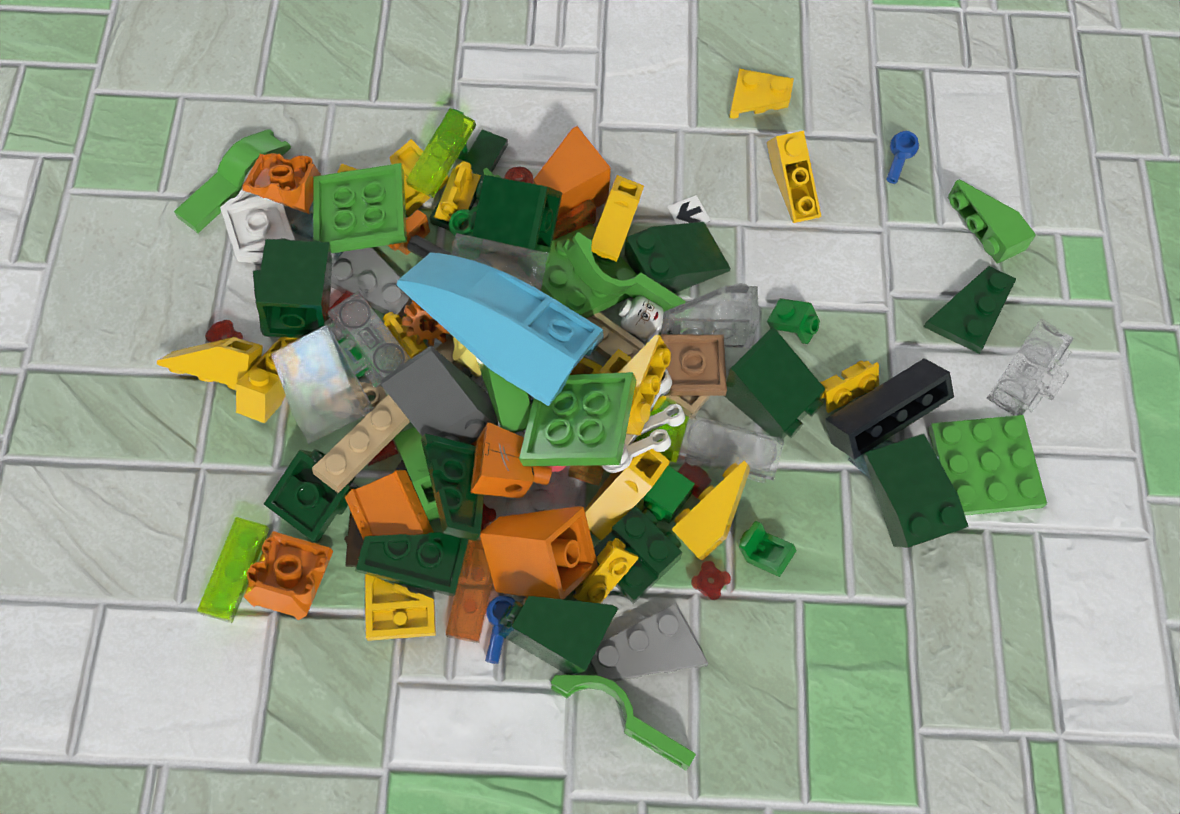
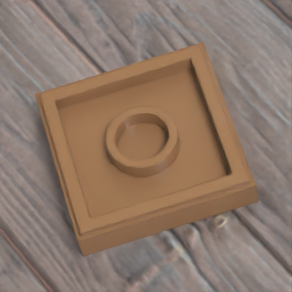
M661 334V338L671 352V361L666 369L672 379V386L670 391L664 396H726L724 335Z

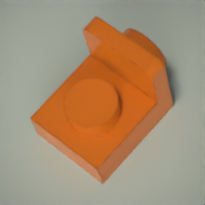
M417 209L410 217L406 218L407 242L387 246L394 251L398 249L405 255H408L410 251L407 249L411 237L418 235L425 238L430 233L427 215Z

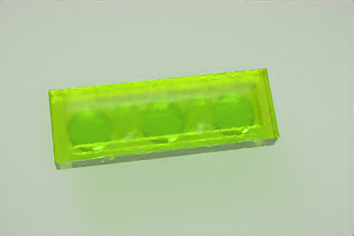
M449 108L406 179L407 185L433 198L477 126L475 120Z
M235 517L197 609L199 614L233 623L248 585L247 571L252 564L257 562L262 545L270 529L267 525Z

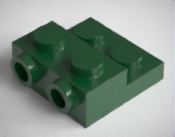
M314 449L312 452L299 450L264 502L266 507L313 542H319L335 516L343 514L348 506L345 496L351 489L360 488L353 483L356 478L354 477L337 493L315 476L312 467L326 455L317 449Z
M636 506L612 527L611 532L594 547L597 557L608 541L613 542L615 538H618L625 544L624 550L639 557L616 585L633 604L681 559L682 551L679 549L682 546L679 539L669 531L664 534L656 526L658 524L657 518L648 509L645 508L643 511H640Z

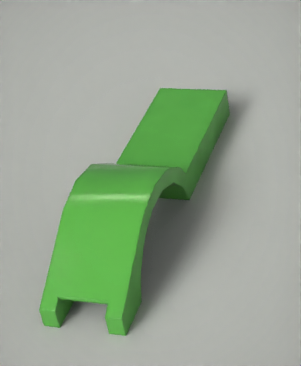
M270 129L242 138L233 144L223 156L217 173L174 211L175 215L192 230L199 233L221 213L220 207L231 198L238 196L246 175L254 166L260 154L274 153L283 156L291 149L290 144L275 138L273 131Z
M578 231L573 236L572 241L574 243L568 239L564 242L562 249L580 279L592 290L604 295L625 292L633 298L644 296L661 306L664 311L663 317L672 323L688 316L692 307L691 304L643 273H639L628 280H618L602 272L595 263L591 251L592 240Z
M555 675L552 679L551 689L565 698L585 689L602 690L611 695L623 710L625 718L624 734L683 770L687 771L696 753L634 717L633 707L626 692L614 681L598 675Z

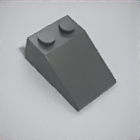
M432 346L381 380L382 387L422 437L426 433L472 444L478 439L487 422L498 426V419L489 394Z

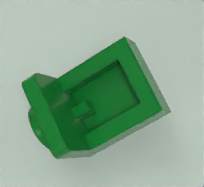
M780 298L767 323L770 329L773 327L775 330L797 333L802 344H809L813 335L819 329L820 320L812 303Z
M754 521L750 529L743 533L739 544V549L747 563L778 577L782 575L797 551L794 544L767 533L762 523Z

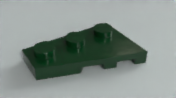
M988 266L926 321L924 328L980 354L1016 278Z
M425 433L421 442L443 534L476 541L481 535L484 502L483 494L471 493L476 446Z
M441 532L419 535L365 536L355 572L453 597L456 593L469 539Z

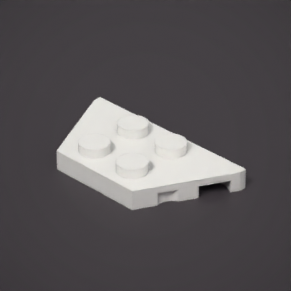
M242 189L238 196L231 198L220 207L238 262L262 264L265 239L285 238L295 240L283 204L262 198Z

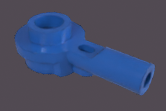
M902 131L894 135L890 142L891 152L895 156L886 179L889 183L896 184L898 182L905 160L915 156L919 149L918 138L910 131Z
M498 596L487 607L486 616L493 629L485 661L491 664L499 663L504 637L499 635L503 627L499 621L509 605L512 606L515 602L509 596Z

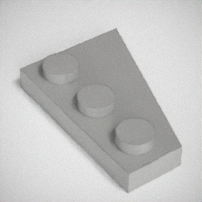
M372 248L344 251L332 266V288L354 299L362 300L368 306L384 314L393 312L402 319L405 315V306L410 305L412 299L396 285L400 277Z
M675 604L602 641L590 662L596 675L612 681L638 678L643 675L661 672H675L692 667H706L709 664Z

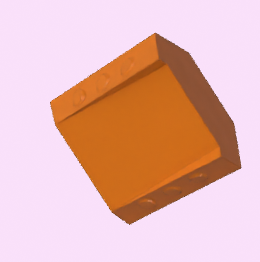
M260 154L243 184V191L309 214V209L313 202V177L321 176V173L309 156L299 155L289 160L284 159L280 154Z
M395 470L392 474L367 485L351 489L345 496L363 539L365 536L433 533V529L406 470Z
M273 531L262 545V555L259 562L252 564L247 571L248 587L243 597L253 607L261 606L294 616L297 620L304 618L310 610L333 550L330 547Z

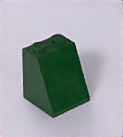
M484 175L483 181L479 183L477 188V199L479 200L477 212H474L471 218L472 236L550 253L562 192L547 186Z
M285 238L265 239L255 300L264 336L304 338L314 332H322L328 335L332 255L329 242L317 240L296 241Z
M772 327L730 368L726 381L727 392L724 397L780 443L787 435L792 438L803 426L801 420L807 414L812 417L821 408L823 402L820 399L825 388L778 331Z
M528 596L520 602L515 601L512 606L509 605L499 621L503 625L499 635L566 675H574L586 671L618 608L610 604Z

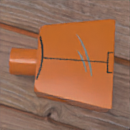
M487 422L476 443L471 493L522 498L533 482L545 486L548 485L552 474V467L523 466L519 456L524 437Z

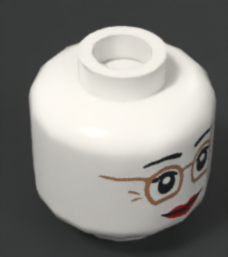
M637 296L632 301L627 299L618 313L622 317L621 328L641 341H646L650 337L653 338L655 335H658L666 322V318L663 317V308L644 296Z

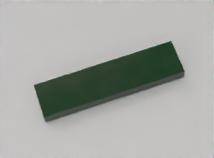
M483 129L479 133L463 160L471 164V170L474 174L481 175L479 183L484 179L483 170L485 168H488L491 172L495 169L508 146V139ZM477 189L475 191L469 210H471L472 206L474 205L477 199ZM439 200L429 217L430 223L450 231L449 221L434 218L440 203Z

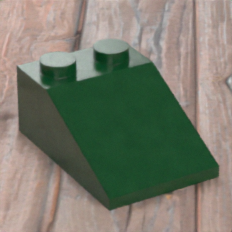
M705 222L653 226L626 237L624 256L637 275L643 273L672 293H677L727 273L731 269Z
M919 434L863 453L893 547L909 548L969 527L959 496L925 434Z

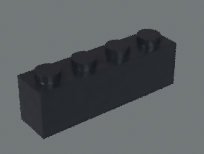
M925 358L826 418L825 422L831 444L854 460L860 457L863 453L868 452L954 398L950 372Z

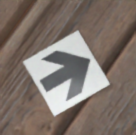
M697 195L667 206L676 224L707 223L711 221Z

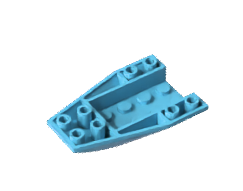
M429 253L403 275L396 284L491 371L547 406L561 392L571 371L584 355L590 356L604 338L602 328L537 288L503 271L466 258L441 253Z

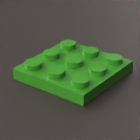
M398 163L314 176L313 240L329 242L331 253L407 242L404 170L402 164Z
M592 223L553 240L550 253L530 250L519 255L518 265L540 291L586 319L631 297L625 292L604 295L592 290L580 279L562 249L567 239L574 243L572 239L577 231L592 240L596 230ZM592 252L595 263L602 272L611 278L628 280L637 275L620 255L616 262L608 258H602Z
M633 372L569 375L563 389L549 406L534 398L519 456L522 465H620L636 385V378Z
M1024 415L931 423L928 427L932 448L959 496L965 516L1038 509L1047 505Z

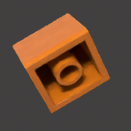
M578 126L571 129L533 179V184L547 186L562 192L555 231L606 203L609 195L611 167Z
M581 506L500 516L481 531L480 538L497 593L525 597L536 596L565 599L598 567L585 510Z

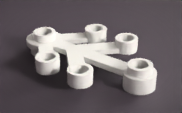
M665 369L660 391L655 395L650 412L659 396L666 395L671 389L672 379L667 369ZM671 404L663 411L650 416L643 427L641 435L666 423L670 426L682 424L685 420L682 407L678 404ZM657 429L649 437L635 443L633 442L639 435L626 434L621 464L602 465L603 469L611 473L620 472L630 465L632 458L651 449L657 452L667 450L671 445V439L667 431Z

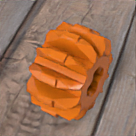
M412 300L413 306H405L404 313L407 316L403 318L402 325L409 327L406 332L408 337L417 335L416 343L418 345L424 339H428L429 346H434L435 338L442 343L446 342V334L450 333L436 320L433 324L430 320L424 322V316H427L429 319H432V317L415 301Z

